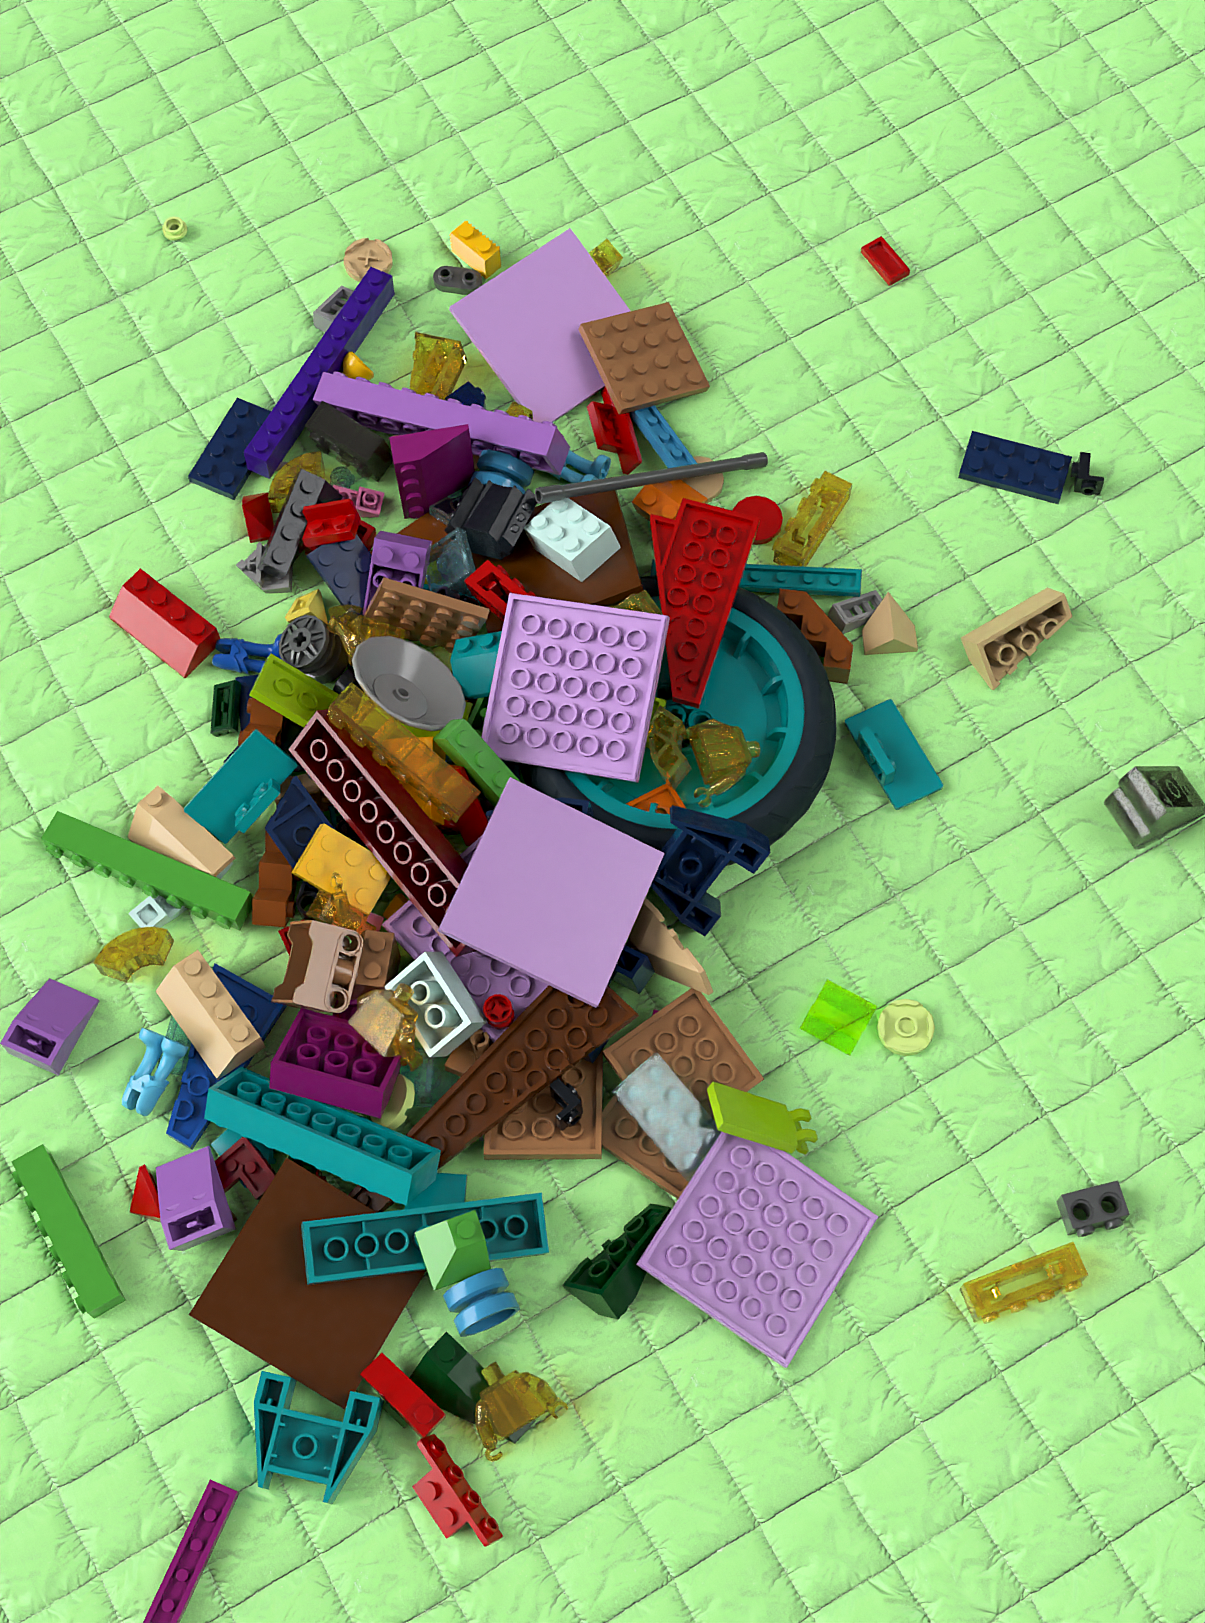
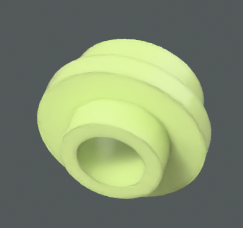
M173 216L165 220L162 230L167 239L180 240L186 235L187 226L181 218Z

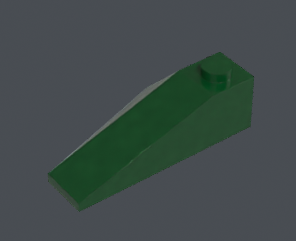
M656 1204L648 1205L624 1226V1233L612 1242L608 1239L601 1246L604 1250L594 1259L590 1260L587 1257L562 1285L564 1289L598 1315L619 1320L636 1298L647 1273L636 1264L670 1213L671 1207Z
M447 1331L427 1351L409 1377L439 1408L514 1444L536 1421Z

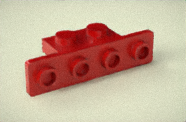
M605 386L601 390L604 404L592 401L587 406L595 441L599 450L617 453L623 474L629 475L642 463L641 454L629 412L621 415L618 414Z
M435 1434L420 1439L416 1444L432 1467V1470L412 1487L445 1538L452 1537L469 1523L485 1547L499 1541L503 1535L499 1530L498 1523L488 1514L481 1503L480 1496L472 1490L464 1478L462 1469L449 1456L445 1444Z

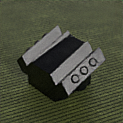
M475 477L464 491L463 497L459 500L456 510L451 514V519L444 531L454 541L462 542L466 552L502 560L514 551V547L519 542L527 538L524 527L530 522L529 518L537 505L535 494L529 488L523 494L515 485L513 487L496 485L490 480L483 485Z

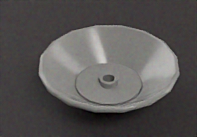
M392 636L370 637L356 647L352 659L355 678L367 697L386 717L395 722L427 731L442 730L450 720L463 718L466 702L462 687L450 669L431 652L410 641Z

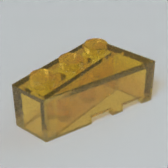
M415 332L416 344L415 351H413L414 365L413 371H411L410 389L415 391L416 394L424 395L425 393H430L441 400L447 401L467 361L461 341Z

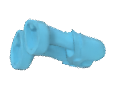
M569 450L561 475L550 474L559 481H561V477L571 484L604 479L608 474L611 458L599 455L594 461H589ZM566 463L578 469L579 471L585 473L586 475H581L567 468Z
M142 1027L139 1039L146 1045V1052L137 1071L130 1077L122 1097V1106L129 1110L136 1108L138 1114L148 1116L169 1084V1081L166 1080L178 1060L185 1056L189 1047ZM163 1053V1056L161 1058V1061L154 1076H151L154 1067L156 1066L159 1058Z

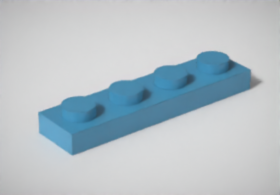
M655 405L629 412L632 420L667 468L698 464Z

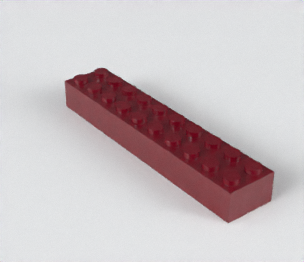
M339 708L317 710L288 750L453 954L458 957L476 952L477 950L438 932L439 926L468 864Z

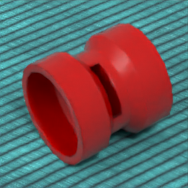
M494 994L488 997L483 1005L484 1015L492 1028L501 1030L508 1028L513 1023L515 1012L510 1000L506 996Z

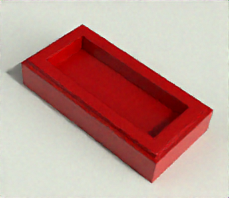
M882 236L861 247L863 256L889 286L909 276L910 269Z

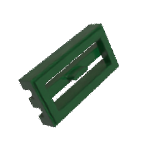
M237 680L214 685L210 733L215 737L220 736L221 733L224 735L229 734V731L233 733L238 732L241 683Z

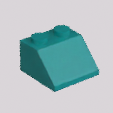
M502 631L455 640L450 662L453 676L461 685L465 700L488 697L490 695Z

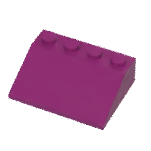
M468 424L389 437L404 519H418L432 510L433 506L446 499L458 497L463 493L462 490L468 488L472 474L475 472Z
M301 1008L271 1061L269 1088L381 1119L390 1100L410 1042V1037Z

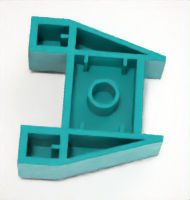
M261 1371L254 1398L258 1487L269 1490L273 1473H278L327 1485L323 1502L333 1504L377 1432L384 1400L379 1397L350 1391L343 1422L289 1409L297 1381L291 1377Z

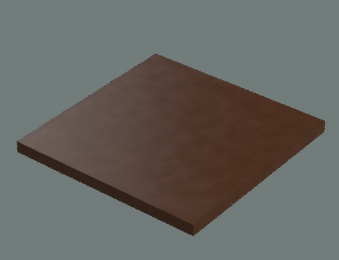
M617 490L569 498L611 526L621 547L583 582L535 550L528 537L519 542L514 547V551L502 560L471 553L475 570L487 560L496 567L501 565L507 571L511 580L516 578L524 586L525 592L532 591L537 597L607 606L644 592ZM552 502L536 506L529 518V521L536 517L542 510H544ZM500 588V590L503 593V595L500 598L505 603H508V596L506 595L505 591L502 588ZM490 610L485 621L487 633L502 631L504 623Z
M286 1157L192 1308L189 1316L345 1409L350 1391L355 1392L363 1379L360 1374L375 1359L427 1270L307 1285L301 1229L302 1222L377 1212Z

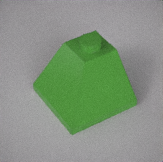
M476 1210L414 1233L433 1291L491 1269L485 1237Z

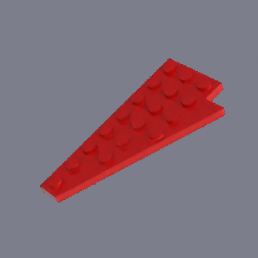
M686 498L682 499L675 520L651 514L650 528L661 615L670 617L665 646L672 702L699 709L760 524V518Z

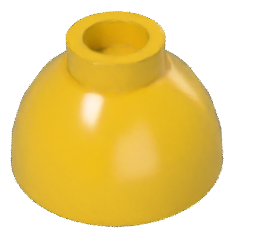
M348 351L343 359L342 373L352 379L362 377L368 381L374 377V373L352 351Z

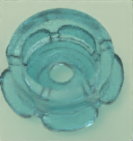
M337 467L331 472L330 484L332 486L336 485L350 489V485H353L355 482L354 475L346 467Z

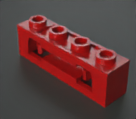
M489 560L464 580L473 597L502 622H504L507 603L500 598L503 595L500 588L505 591L508 598L509 593L537 597L532 591L525 592L524 586L516 578L511 580L509 574L501 565L496 567Z

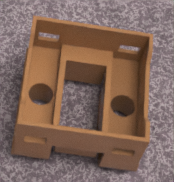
M315 920L290 922L287 936L292 943L284 981L274 989L271 1002L315 1012L340 1013L345 1011L349 1006L358 974V965L363 948L362 936L354 930ZM346 935L349 936L352 941V946L348 951H346V948H349L350 942L349 939L345 937ZM335 993H336V994L338 995V998H339V999H338V1004H337L335 1007L332 1008L331 1006H333V1005L336 1003V1000H337V998H334Z

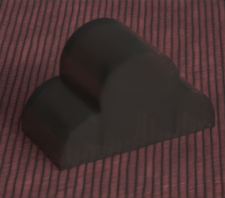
M1135 766L1119 780V787L1104 801V805L1135 850L1149 846L1171 831L1182 828L1205 814V803L1179 766Z

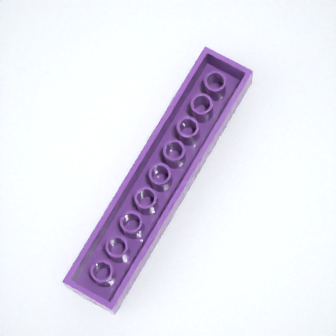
M323 372L313 401L333 421L395 436L468 424L473 455L480 456L483 450L499 451L520 459L532 469L561 475L570 449L569 444L558 430L557 425L552 422H534L531 418L524 415H519L517 418L498 409L494 412L488 411L477 404L466 406L455 399L449 398L445 401L430 393H425L424 395L416 394L415 391L408 388L398 390L387 383L379 382L377 385L362 377H356V379L348 378L340 372H333V374Z

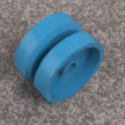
M483 450L477 461V467L480 471H475L472 474L469 484L476 477L483 485L488 480L496 485L513 487L515 485L524 494L525 490L523 487L530 485L534 471L528 464L511 455L494 450Z
M494 1268L473 1275L454 1285L443 1295L449 1311L459 1313L454 1319V1323L460 1337H467L488 1330L509 1319L520 1310L514 1293L504 1292L509 1282L502 1268Z

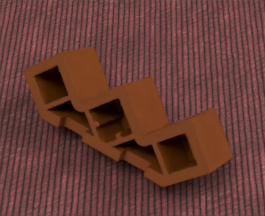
M780 588L777 608L796 624L805 638L814 647L818 656L824 657L823 666L829 681L848 684L853 652L851 642L807 592Z
M250 697L247 703V713L251 714L250 723L243 731H240L238 746L257 729L281 748L282 730H286L288 718L255 698Z
M266 830L265 853L259 861V888L252 899V924L285 928L290 918L295 916L296 902L294 898L297 881H300L301 878L291 873L293 868Z

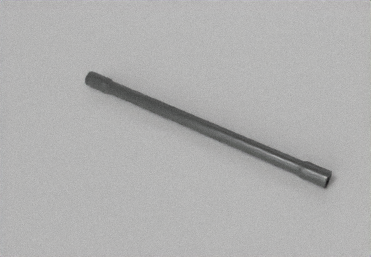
M764 452L736 458L573 484L539 487L535 489V499L538 504L570 497L730 471L763 468L767 466L768 458Z

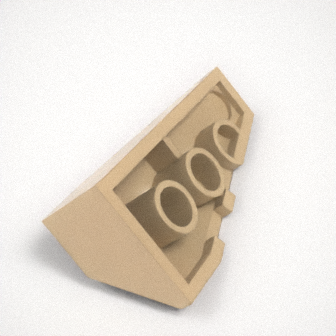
M645 899L628 936L630 948L648 956L655 974L707 995L712 994L713 989L703 967L688 948L684 949L673 928L669 930L663 923L664 917L648 899Z

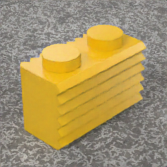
M464 221L450 233L451 251L471 268L478 271L485 279H488L501 268L500 246H496L493 240H489V238H486V235H482V232H479V229H475V226L469 224L468 221Z

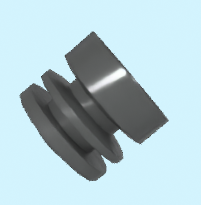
M304 615L288 624L282 633L279 642V654L281 659L319 683L326 684L342 675L351 657V647L346 637L315 616Z

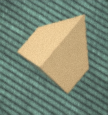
M887 592L862 629L864 655L917 652L915 625L891 594Z

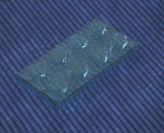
M654 1053L620 1083L612 1093L684 1179L690 1181L721 1131L717 1130L716 1122L658 1053Z

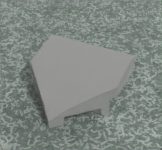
M259 542L257 549L245 561L241 559L236 564L265 593L292 592L293 564L281 580L257 569L267 544L263 546Z

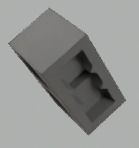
M1118 1180L1062 1194L1056 1201L1067 1235L1077 1233L1078 1237H1084L1093 1234L1095 1228L1105 1226L1106 1230L1115 1229L1122 1226V1221L1130 1215ZM1101 1202H1110L1114 1207V1213L1105 1212L1102 1209ZM1079 1208L1083 1210L1086 1214V1220L1082 1221L1075 1218L1073 1209Z

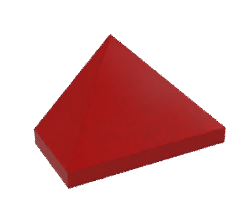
M269 493L243 496L242 508L250 543L269 540L274 528Z
M144 1164L138 1170L129 1213L161 1223L158 1188L151 1171Z

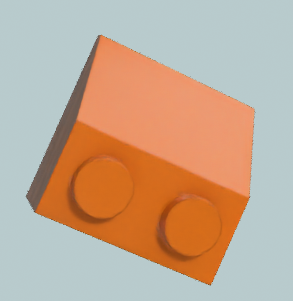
M682 480L645 485L634 498L632 504L636 512L648 521H650L651 514L675 520L683 498L705 504L708 502V499Z

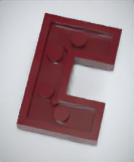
M240 1138L215 1160L224 1193L242 1180L255 1199L260 1200L277 1174L250 1138ZM230 1209L233 1221L235 1222L238 1219Z

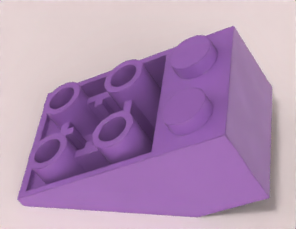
M379 531L374 538L363 615L383 577L423 589L432 541Z
M49 978L14 1018L0 1044L9 1054L59 1076L100 1001Z
M210 1146L156 1167L160 1221L169 1250L185 1251L236 1230Z

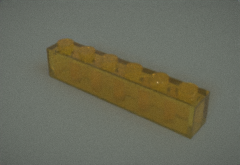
M352 682L329 706L327 714L330 716L329 720L334 726L339 729H346L351 734V739L362 748L366 746L373 752L372 757L383 766L387 764L395 771L393 774L399 781L412 785L416 789L415 793L427 803L429 801L438 808L437 812L448 821L452 819L457 823L478 799L481 792Z

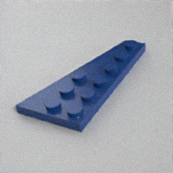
M214 963V973L264 1042L287 1006L271 1002L273 995ZM191 1044L188 1054L189 1060L186 1070L182 1075L181 1088L178 1098L174 1103L166 1134L193 1150L211 1122L204 1119L208 1089L238 1068L243 1067L246 1069L254 1056L217 1080L193 1044Z

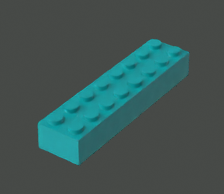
M243 1067L238 1068L208 1089L204 1119L215 1123L219 1127L239 1133L244 1138L260 1142L270 1149H276L288 1154L293 1159L309 1163L319 1170L337 1175L344 1181L353 1182L370 1192L388 1197L395 1203L407 1206L436 1180L441 1150L339 1107L269 1088V1078Z
M542 1192L302 1222L301 1229L307 1285L426 1270L414 1233L476 1210L485 1237L490 1262L545 1255L549 1253Z

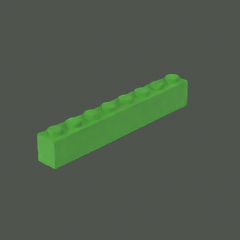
M56 812L41 837L47 847L46 851L57 858H61V856L70 858L73 864L81 868H85V866L91 867L98 875L104 878H109V876L117 878L118 882L128 888L138 887L142 889L144 894L156 899L158 895L162 896L171 906L178 909L185 906V908L191 910L190 912L201 919L209 917L224 929L229 930L232 927L240 931L252 910L253 896L250 891L62 812Z

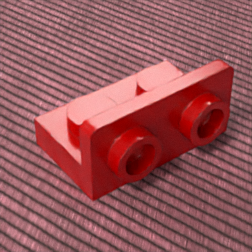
M344 499L304 506L302 512L308 523L302 540L306 547L355 539L361 518L352 500Z

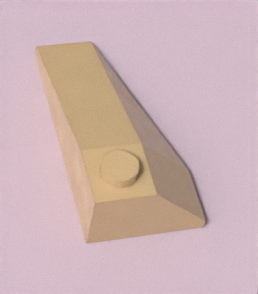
M156 786L137 804L128 834L131 842L214 877L236 859L210 832L186 814L184 808L159 786Z

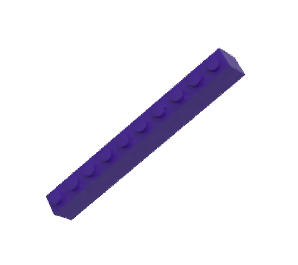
M373 267L369 268L244 450L248 470L269 479L272 477L319 407L313 401L323 372L333 374V372H343L342 364L348 351H352L355 354L395 295L392 275Z

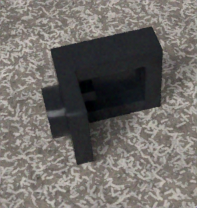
M1080 452L1078 461H1073L1071 467V477H1075L1074 492L1084 495H1099L1104 484V477L1089 475L1091 453Z
M557 1078L549 1087L551 1097L563 1108L556 1115L557 1127L562 1131L568 1126L572 1127L578 1123L582 1117L583 1108L582 1101L578 1098L579 1094L575 1088L569 1083L565 1085Z

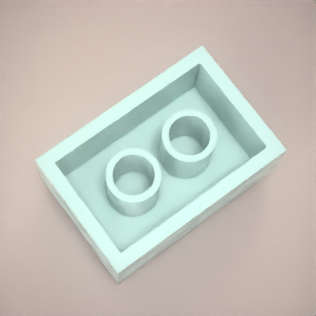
M569 498L550 503L524 527V531L535 550L581 582L621 548L611 526Z
M424 952L384 986L429 1057L449 1055L488 1022L443 952Z

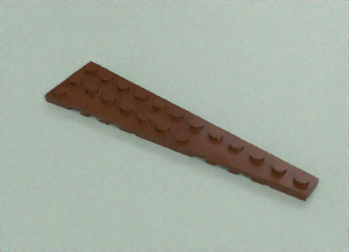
M548 985L413 1126L406 1136L441 1150L438 1169H440L639 1016L638 1013L608 985L596 1008ZM357 1185L348 1194L377 1213L384 1212L395 1203L392 1199L370 1192L360 1185Z

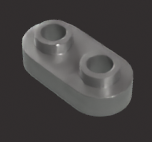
M441 266L433 274L434 285L442 292L468 295L483 285L481 274L474 269Z

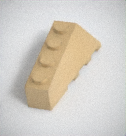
M1047 587L961 637L969 661L990 689L995 690L1000 685L999 681L1005 675H1011L1018 668L1017 664L1026 656L1030 657L1044 639L1048 640L1072 618L1065 593Z

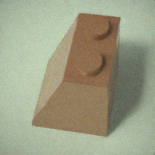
M365 930L360 934L363 939V948L350 1000L391 997L384 986L398 975L401 955L395 934ZM352 942L350 943L349 948H346V951H348L351 948Z

